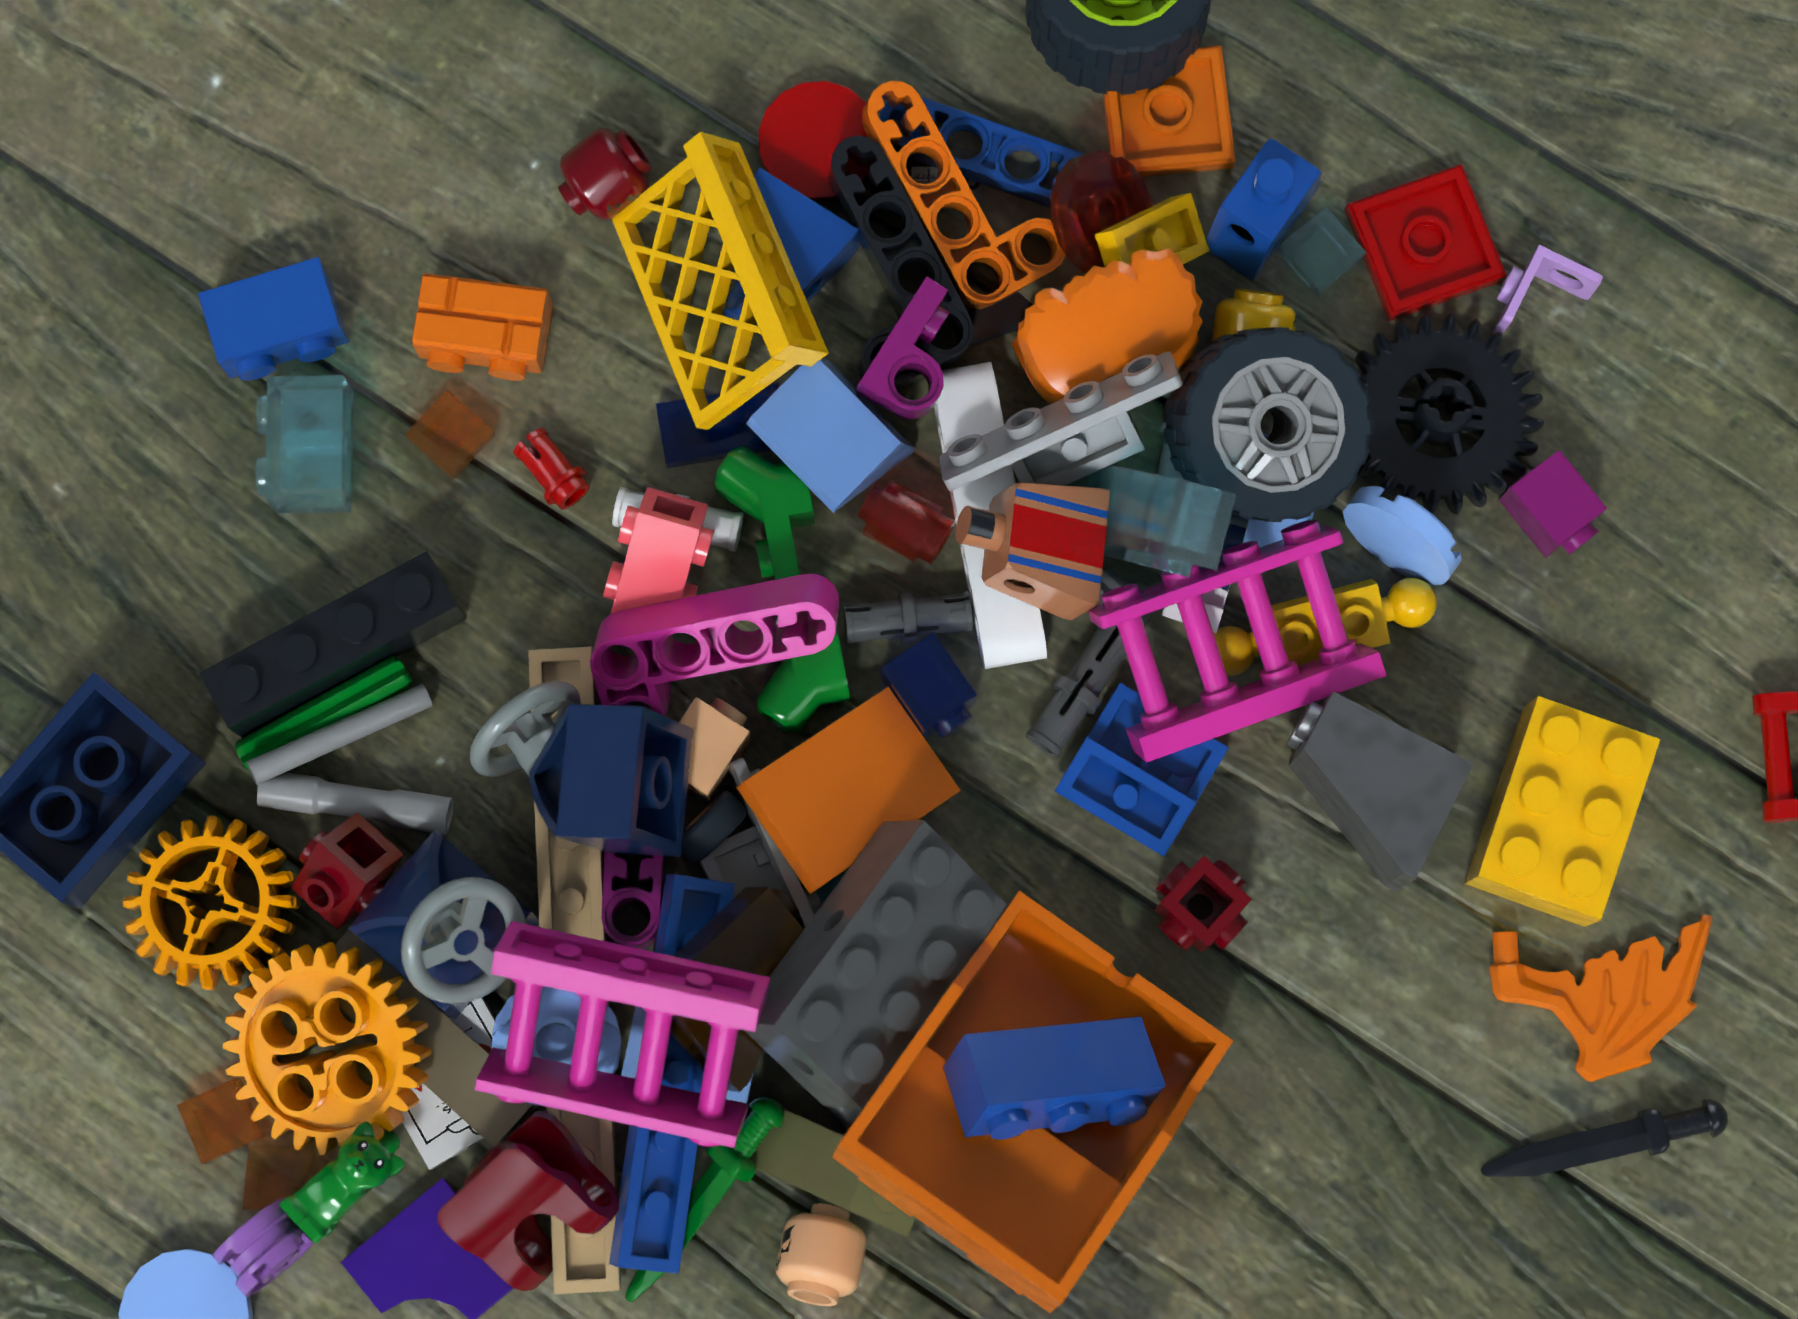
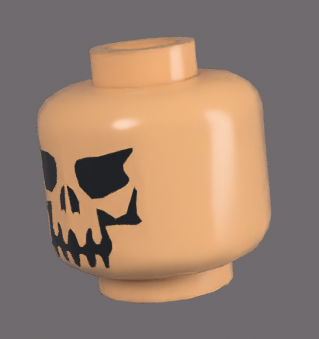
M830 1204L812 1205L811 1213L794 1215L786 1222L775 1272L780 1281L788 1286L786 1292L788 1296L812 1305L835 1306L838 1304L839 1297L849 1296L857 1289L867 1246V1238L861 1228L849 1221L850 1213L847 1210Z

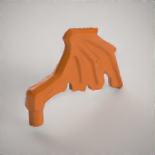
M1702 915L1698 922L1681 928L1678 936V950L1669 960L1665 970H1662L1664 947L1656 936L1630 943L1627 947V953L1621 961L1615 950L1605 952L1598 959L1589 958L1583 964V977L1579 985L1576 984L1575 977L1568 970L1545 972L1519 964L1518 932H1492L1494 964L1489 966L1492 992L1496 999L1503 1002L1530 1005L1552 1011L1576 1041L1579 1055L1574 1068L1588 1082L1652 1062L1650 1055L1652 1048L1697 1006V1003L1692 1002L1690 998L1694 991L1703 959L1712 916Z

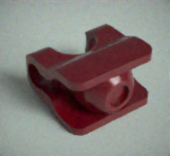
M537 1111L504 1141L496 1144L472 1168L465 1179L464 1186L439 1210L438 1223L441 1229L456 1244L467 1252L481 1258L512 1288L521 1291H531L546 1280L553 1271L552 1243L537 1224L535 1214L543 1213L555 1216L576 1232L595 1234L612 1221L618 1213L619 1197L613 1184L585 1156L570 1131L554 1115L547 1111Z

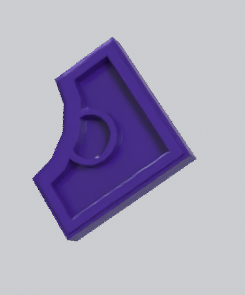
M446 1178L440 1179L341 1261V1264L380 1313H384L407 1300L430 1298L453 1305L469 1319H478L514 1289L503 1281L481 1258L461 1248L441 1229L438 1223V1212L457 1193Z

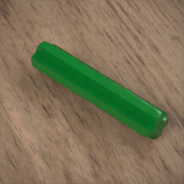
M390 656L237 740L235 743L237 755L244 767L249 770L247 761L410 688L412 685L411 676L399 657Z

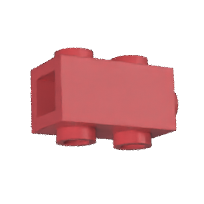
M647 487L640 508L627 506L618 537L619 543L629 545L625 562L623 564L613 561L603 593V598L614 600L611 614L621 610L697 595L699 585L688 583L687 581L692 564L704 567L714 534V530L703 527L709 504Z

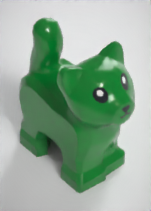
M369 1122L361 1123L356 1127L351 1136L342 1143L337 1157L301 1189L283 1199L279 1203L280 1207L315 1244L319 1243L336 1229L338 1222L373 1188L382 1185L387 1179L400 1173L404 1168L405 1161L393 1155L400 1147L399 1136L393 1131H386L383 1138L377 1140Z

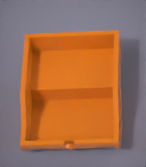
M1019 890L842 1138L832 1158L857 1175L858 1180L910 1217H916L965 1252L967 1258L1019 1295H1025L1048 1313H1051L1063 1303L1174 1137L1197 1095L1234 1040L1138 973L1134 977L1121 974L1113 965L1114 956ZM1142 1017L1166 1085L1147 1109V1114L1143 1118L1123 1126L1111 1125L1109 1121L1085 1123L1075 1130L1063 1133L1053 1132L1051 1128L1026 1130L1015 1137L1002 1140L993 1139L990 1134L972 1137L964 1136L943 1069L944 1064L964 1034Z

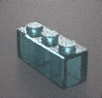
M1112 465L1092 474L1089 487L1110 490L1105 556L1190 577L1193 565L1217 571L1237 494L1178 478Z

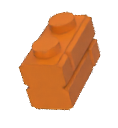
M424 273L421 281L412 345L419 358L427 359L426 365L434 370L461 373L464 371V364L489 367L488 374L499 379L511 381L525 380L526 372L540 374L543 372L553 302L548 289Z

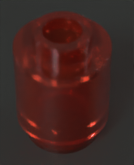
M893 479L885 489L875 484L858 513V518L866 522L862 532L863 535L914 563L921 559L930 565L939 556L956 523L955 520L944 515V507Z

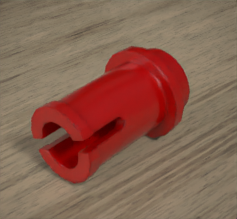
M544 428L534 430L525 436L536 450L532 446L527 447L524 442L520 441L514 448L513 454L518 460H521L545 489L544 499L548 504H557L561 510H564L580 501L590 488V485L585 480L587 473L581 466L574 467L551 440Z

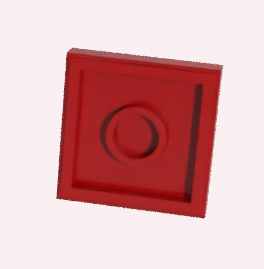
M1462 164L1348 203L1345 207V214L1388 322L1501 283L1507 276Z

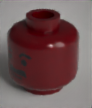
M599 128L561 157L560 168L565 181L558 186V189L568 205L579 216L589 211L601 220H610L649 188L647 173L653 168L644 151L627 131L622 129L616 134L608 128Z

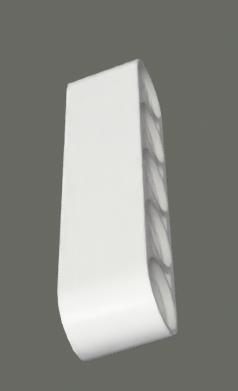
M991 362L942 370L944 386L934 406L943 454L958 439L971 434L982 436L1004 426ZM1011 464L950 491L956 524L965 506L968 505L989 511L992 498L1011 485L1016 484ZM960 544L984 669L1047 658L1040 608L986 586L981 578L984 549Z

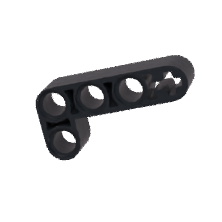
M853 136L846 138L837 145L832 154L829 170L831 189L848 222L859 229V243L898 318L900 319L915 295L905 291L899 284L898 273L902 269L910 266L920 267L926 271L930 279L948 289L940 306L950 312L945 321L957 329L960 337L959 344L954 348L944 350L938 349L932 344L929 345L919 339L915 345L936 360L941 370H944L958 362L966 352L973 337L971 318L885 151L878 142L869 137ZM853 158L859 166L870 164L867 185L873 196L866 200L862 206L858 204L863 203L866 189L857 174L845 176L848 160ZM879 212H891L900 219L903 231L898 236L890 239L881 238L872 231L869 219ZM896 324L876 333L865 344L858 368L861 379L871 365L872 354L881 349ZM906 370L894 378V386L897 392H900L924 380L925 377L914 370Z

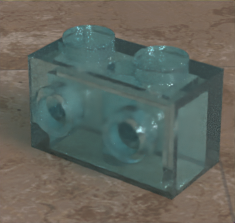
M343 375L268 376L267 396L258 397L256 408L258 431L260 434H266V457H259L256 462L258 494L266 495V501L277 514L352 512L353 389Z

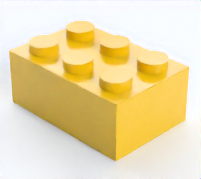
M1537 696L1523 707L1464 884L1583 927L1601 921L1660 739Z

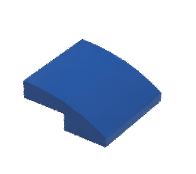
M1119 683L1055 789V792L1165 857L1229 747L1213 738L1150 762H1145L1133 752L1126 728L1141 723L1140 715L1145 710L1139 693Z

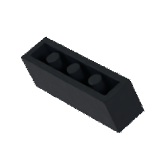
M426 551L199 674L228 729L243 738L390 656L398 657L465 621L466 618L438 566Z

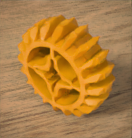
M208 816L204 824L203 836H201L195 822L188 819L181 822L180 830L183 841L178 842L171 833L162 831L158 834V840L165 850L164 853L159 856L148 849H143L140 852L139 857L141 860L151 865V868L146 876L139 872H129L127 881L142 887L141 896H128L123 898L122 902L124 908L141 911L142 916L129 921L125 928L127 933L131 935L149 934L139 943L136 952L143 958L154 956L160 952L153 967L154 972L166 976L177 966L176 983L189 987L199 972L201 987L205 990L213 991L219 983L221 970L228 985L237 987L242 984L243 978L240 964L244 963L246 968L253 973L265 967L257 955L262 949L275 957L284 952L280 944L271 940L276 930L284 934H294L296 926L287 920L280 919L281 910L293 911L300 907V900L293 896L280 895V890L291 887L296 880V875L291 871L273 873L283 864L286 854L281 849L276 848L262 855L269 840V836L262 831H256L245 841L247 834L246 823L235 819L228 826L224 834L221 819L216 816ZM218 852L216 861H208L205 871L198 879L191 882L172 880L176 873L189 861L201 855ZM239 857L249 865L258 882L260 892L259 908L242 902L238 897L236 885L239 873L235 872L234 869ZM218 887H220L221 890L216 896L223 898L225 904L238 909V912L232 913L223 909L220 912L216 910L208 912L199 907L200 903L186 898L185 895L190 893L199 897L203 895L214 896ZM165 898L179 903L185 910L186 925L183 933L188 935V939L184 949L175 941L167 927L164 914ZM206 912H208L207 915H206V917H205V919H204L202 916H203ZM235 923L252 926L247 935L233 947L220 953L204 955L208 943L215 944L220 931L226 926Z

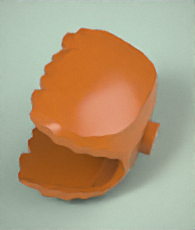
M1163 248L1157 252L1139 250L1132 253L1130 265L1122 261H1110L1104 268L1093 266L1084 276L1075 275L1070 283L1063 286L1062 291L1047 288L1035 294L1034 304L1025 309L1024 320L1018 324L1017 337L1013 341L1012 347L1028 380L1038 395L1052 404L1063 399L1064 395L1078 384L1087 381L1099 383L1121 373L1130 361L1143 355L1154 354L1158 356L1170 351L1178 371H1183L1189 363L1188 360L1194 355L1195 348L1200 341L1198 332L1203 320L1199 315L1202 300L1196 293L1194 275L1185 270L1180 258L1171 249Z

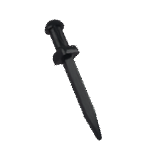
M1711 1099L1702 1100L1703 1107L1664 1116L1656 1109H1646L1638 1112L1639 1118L1527 1144L1485 1164L1481 1168V1173L1486 1177L1538 1176L1648 1150L1649 1156L1665 1152L1669 1148L1670 1141L1707 1132H1710L1713 1138L1719 1136L1727 1127L1728 1115L1725 1108L1719 1102Z

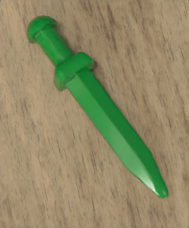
M764 1096L750 1103L753 1111L742 1126L735 1148L718 1145L709 1146L706 1150V1153L714 1161L691 1191L682 1251L734 1181L737 1179L749 1183L753 1178L756 1165L750 1157L774 1126L781 1128L784 1123V1109L776 1099ZM638 1269L626 1292V1300L628 1302L635 1301L666 1272Z

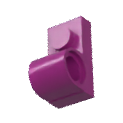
M926 276L858 383L857 394L874 405H879L893 415L903 419H917L926 415L935 406L944 386L943 372L936 360L915 345L919 339L930 345L947 319L950 312L940 305L944 301L948 289ZM906 370L919 372L928 383V394L919 400L905 399L897 392L894 386V378Z

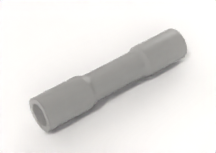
M290 772L282 773L258 784L257 805L261 807L306 814L327 813L351 817L358 812L366 820L384 822L392 827L432 833L436 830L442 835L448 834L453 815L454 801L452 797L400 789L386 791L325 781L320 777Z

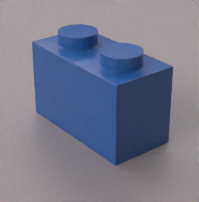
M319 257L198 293L218 364L230 379L238 376L241 380L263 378L272 374L276 370L275 365L297 358L301 362L322 360L333 355L336 352V346L349 343L329 273Z

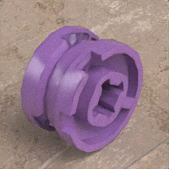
M284 1197L265 1207L237 1229L212 1256L219 1265L225 1262L231 1265L230 1268L238 1277L235 1285L245 1297L255 1294L276 1279L314 1245V1242L290 1217L286 1218V1212L279 1205L285 1199Z

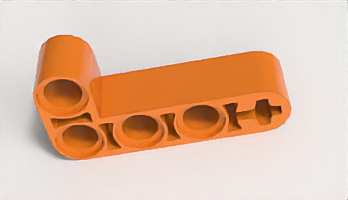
M889 81L882 83L873 90L862 112L864 130L867 136L878 142L885 151L965 306L974 309L992 306L1045 277L1062 264L1067 254V239L1059 225L1049 219L1034 218L1025 221L996 237L922 98L912 86L902 81ZM884 100H887L892 108L899 105L905 108L906 113L900 120V126L907 139L915 130H918L921 137L909 141L899 152H896L893 147L903 136L897 124L893 120L882 122L878 117L885 106ZM917 153L931 157L938 169L937 179L929 184H920L914 181L907 172V158ZM952 208L962 213L967 222V232L963 238L957 240L949 239L941 234L936 224L937 214L940 210ZM1030 233L1038 234L1048 242L1050 257L1046 264L1034 265L1024 258L1021 251V240L1024 235ZM984 263L992 268L997 278L996 288L993 293L988 295L978 294L970 288L966 279L967 269L970 264Z

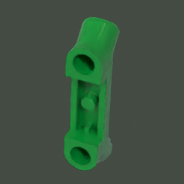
M746 446L733 448L715 473L713 479L715 492L765 525L767 539L755 541L762 578L775 576V580L800 575L791 529L815 524L809 488L784 462L772 464ZM838 633L835 634L832 643L824 650L810 655L784 659L756 699L757 711L760 715L781 730L792 734L802 732L820 705L850 700Z

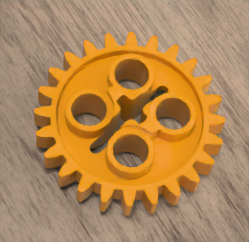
M328 942L318 947L315 954L309 944L292 950L291 957L284 952L268 960L269 969L263 967L248 976L253 987H247L237 992L234 996L238 1004L245 1010H238L225 1019V1022L232 1028L240 1031V1034L222 1044L223 1049L239 1054L240 1061L226 1069V1073L230 1076L245 1077L247 1084L235 1096L237 1100L255 1097L259 1104L251 1116L254 1122L270 1115L275 1119L271 1130L272 1138L276 1139L288 1130H293L294 1149L301 1150L315 1138L319 1155H326L335 1149L338 1143L341 1147L342 1143L351 1136L356 1127L363 1122L371 1124L377 1140L383 1138L384 1129L390 1132L405 1121L401 1111L407 1112L420 1101L410 1088L419 1087L428 1081L429 1077L423 1070L415 1067L414 1063L420 1062L431 1055V1049L414 1043V1036L427 1029L428 1024L423 1021H409L407 1013L419 1001L417 997L399 1000L395 995L403 981L401 975L383 982L379 978L383 964L382 959L377 958L364 967H360V949L358 947H353L343 952L338 959L334 942ZM341 998L347 1000L353 1006L356 1013L355 1024L349 1022L342 1015L340 1010ZM282 1012L288 1013L294 1019L297 1026L296 1036L290 1034L285 1029L282 1023ZM366 1034H374L378 1040L377 1043L352 1045L338 1054H335L332 1050H327L284 1064L279 1063L276 1057L277 1055L302 1052L316 1043L320 1047H327ZM357 1061L363 1063L370 1070L373 1080L372 1086L365 1084L359 1078L356 1071ZM299 1074L305 1076L310 1081L313 1087V1098L307 1096L301 1090L298 1083Z

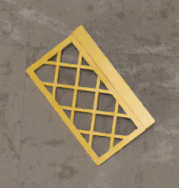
M699 132L683 145L687 158L644 191L636 200L612 218V221L696 428L709 430L795 365L811 367L828 355L829 352L740 143ZM696 177L701 193L694 215L680 211V206L686 184ZM652 211L661 212L652 248L645 247L636 224ZM678 217L693 221L684 257L669 253ZM710 226L718 229L723 241L717 267L701 263ZM667 260L682 264L674 300L667 299L661 288ZM699 270L715 274L706 310L690 305ZM732 279L740 282L745 294L739 320L723 315ZM688 313L704 317L695 353L687 351L682 339ZM720 323L737 327L728 363L712 358ZM754 332L762 334L771 359L755 371L745 368ZM709 366L725 370L726 373L720 396L709 404L703 390Z

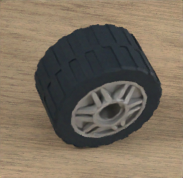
M1280 327L1238 331L1237 334L1223 335L1211 341V345L1205 349L1198 350L1188 360L1189 363L1185 369L1179 372L1183 385L1172 391L1170 399L1166 401L1164 414H1166L1164 436L1165 443L1168 444L1171 453L1170 460L1175 471L1181 474L1185 480L1184 484L1190 491L1206 500V504L1217 510L1229 512L1235 516L1266 522H1282L1283 519L1299 520L1311 516L1312 512L1320 508L1326 509L1336 502V498L1344 490H1348L1357 479L1356 474L1361 465L1365 464L1370 451L1368 450L1370 435H1373V420H1371L1369 408L1371 401L1368 390L1364 389L1360 381L1361 375L1355 366L1349 364L1341 355L1343 352L1333 344L1319 340L1318 336L1312 333L1290 331L1289 328ZM1268 410L1273 417L1274 426L1271 434L1265 438L1261 432L1260 423L1263 415Z

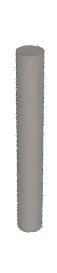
M420 684L246 762L255 783L258 785L433 706L425 686Z

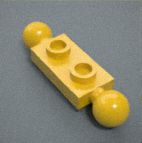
M1405 578L1398 581L1391 587L1388 595L1382 598L1378 583L1373 579L1333 589L1348 640L1354 639L1357 645L1362 643L1370 648L1391 643L1386 622L1394 621L1407 628L1420 627L1431 620L1437 607V598L1434 590L1427 582L1418 578ZM1308 596L1271 605L1288 660L1296 661L1297 666L1319 659L1318 651L1323 648V643ZM1224 626L1217 629V633H1214L1227 676H1236L1245 672L1252 664L1254 658L1260 656L1253 632L1247 633L1235 626Z

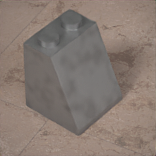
M1334 691L1321 706L1314 702L1310 703L1306 712L1303 711L1286 744L1296 750L1289 764L1290 769L1384 886L1394 891L1400 890L1417 878L1474 764Z

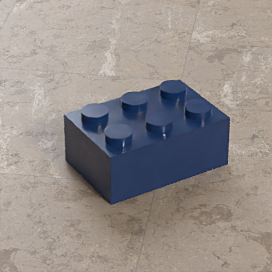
M93 672L0 778V851L61 903L81 909L205 766L206 762L112 683Z

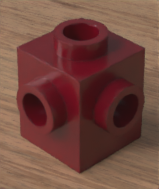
M357 812L330 833L323 831L310 841L299 856V860L304 866L291 889L303 898L312 909L339 930L355 916L361 914L386 886L404 853Z
M1203 856L1192 869L1181 861L1156 888L1165 897L1154 909L1164 918L1158 924V927L1173 943L1184 951H1187L1193 945L1202 953L1213 942L1223 950L1249 922L1240 914L1252 900L1243 891L1247 884L1229 865L1220 859H1217L1213 864L1208 858ZM1202 897L1209 902L1211 911L1208 918L1198 920L1188 911V902L1191 898Z

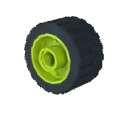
M1026 0L1025 16L1027 27H1030L1031 41L1035 49L1040 51L1045 58V63L1054 72H1059L1067 78L1066 81L1073 85L1092 89V92L1107 94V91H1117L1121 95L1135 94L1139 90L1147 88L1150 90L1160 86L1164 80L1171 76L1175 77L1184 69L1188 57L1191 54L1194 55L1195 51L1200 47L1202 34L1205 33L1211 0Z

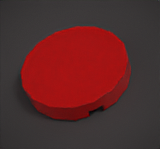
M828 81L804 82L782 92L765 110L758 130L760 162L764 170L813 201H820V204L838 202L829 182L832 154L837 145L846 138L853 136L868 137L862 123V112L866 101L850 88ZM854 158L849 159L845 176L857 174L864 185L867 182L870 164L859 166Z

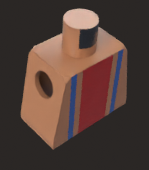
M1016 483L992 498L989 511L968 505L965 506L957 520L956 541L960 544L984 549L981 578L986 586L1063 619L1073 620L1088 612V610L1099 606L1110 490L1091 487Z

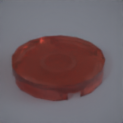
M1092 151L1068 160L1057 174L1051 194V222L1058 244L1070 262L1085 273L1093 266L1105 267L1094 234L1152 207L1146 184L1133 164L1123 157H1113L1111 154H1108L1110 151Z

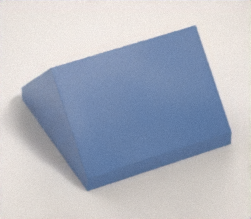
M822 358L811 367L801 365L749 418L746 424L834 513L911 456L916 448L870 401L856 393L857 388L829 360Z

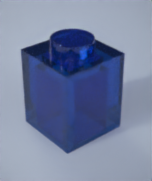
M934 632L881 668V679L891 689L924 738L937 731L943 739L963 727L973 718L968 709L976 704L977 694Z

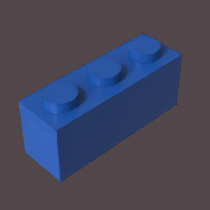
M1142 1017L964 1034L943 1066L964 1136L972 1137L990 1134L993 1139L997 1140L1015 1137L1026 1130L1051 1128L1053 1132L1063 1133L1075 1130L1085 1123L1109 1121L1114 1126L1128 1125L1140 1120L1147 1114V1109L1166 1086Z

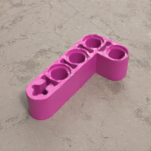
M802 574L612 613L601 622L590 659L591 672L601 704L630 706L628 702L640 701L648 704L652 708L650 710L667 717L671 700V681L820 652L832 643L836 633L840 605L839 593L835 585L826 577L817 574ZM739 620H747L755 623L760 629L746 632L738 629L733 623ZM686 633L697 639V642L684 644L675 640L671 635ZM613 645H623L632 649L636 654L623 656L615 653L610 647Z

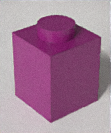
M1560 450L1513 484L1499 499V502L1545 558L1561 546L1568 555H1571L1599 533L1593 522L1607 509Z

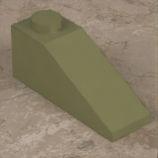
M784 1109L785 1118L782 1127L777 1128L774 1126L750 1157L755 1163L756 1169L908 1237L916 1217H910L858 1180L857 1175L832 1158L833 1153L844 1136Z

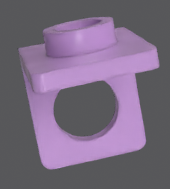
M1539 245L1528 260L1524 270L1515 266L1510 270L1496 300L1506 304L1493 333L1501 331L1503 335L1512 322L1534 276L1584 300H1589L1599 287L1603 276ZM1557 270L1569 273L1572 276L1576 277L1578 280L1568 278L1559 273Z

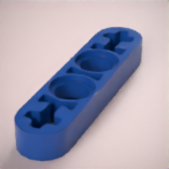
M921 97L933 121L943 122L939 132L946 145L951 135L962 130L971 131L981 140L982 149L975 157L965 160L953 156L964 178L1073 216L1090 215L1098 210L1104 202L1109 179L1106 169L1099 160L1076 150ZM886 102L880 113V120L882 122L892 119L901 120L906 110L902 105L892 108ZM915 130L908 139L907 137H902L896 145H893L895 151L899 152L909 141L921 137L919 131ZM1016 151H1028L1038 159L1040 169L1030 179H1016L1006 171L1004 162L1007 157ZM917 153L908 157L937 168L933 159L925 154ZM1050 161L1060 163L1056 176L1069 181H1075L1079 173L1089 175V186L1096 191L1085 190L1081 198H1075L1070 195L1071 185L1057 178L1053 179L1052 190L1043 188L1048 179Z

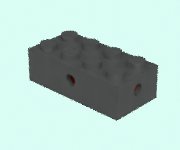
M924 820L883 822L769 976L771 979L767 1001L756 1031H744L823 1106L863 1110L943 995L1008 907V904Z

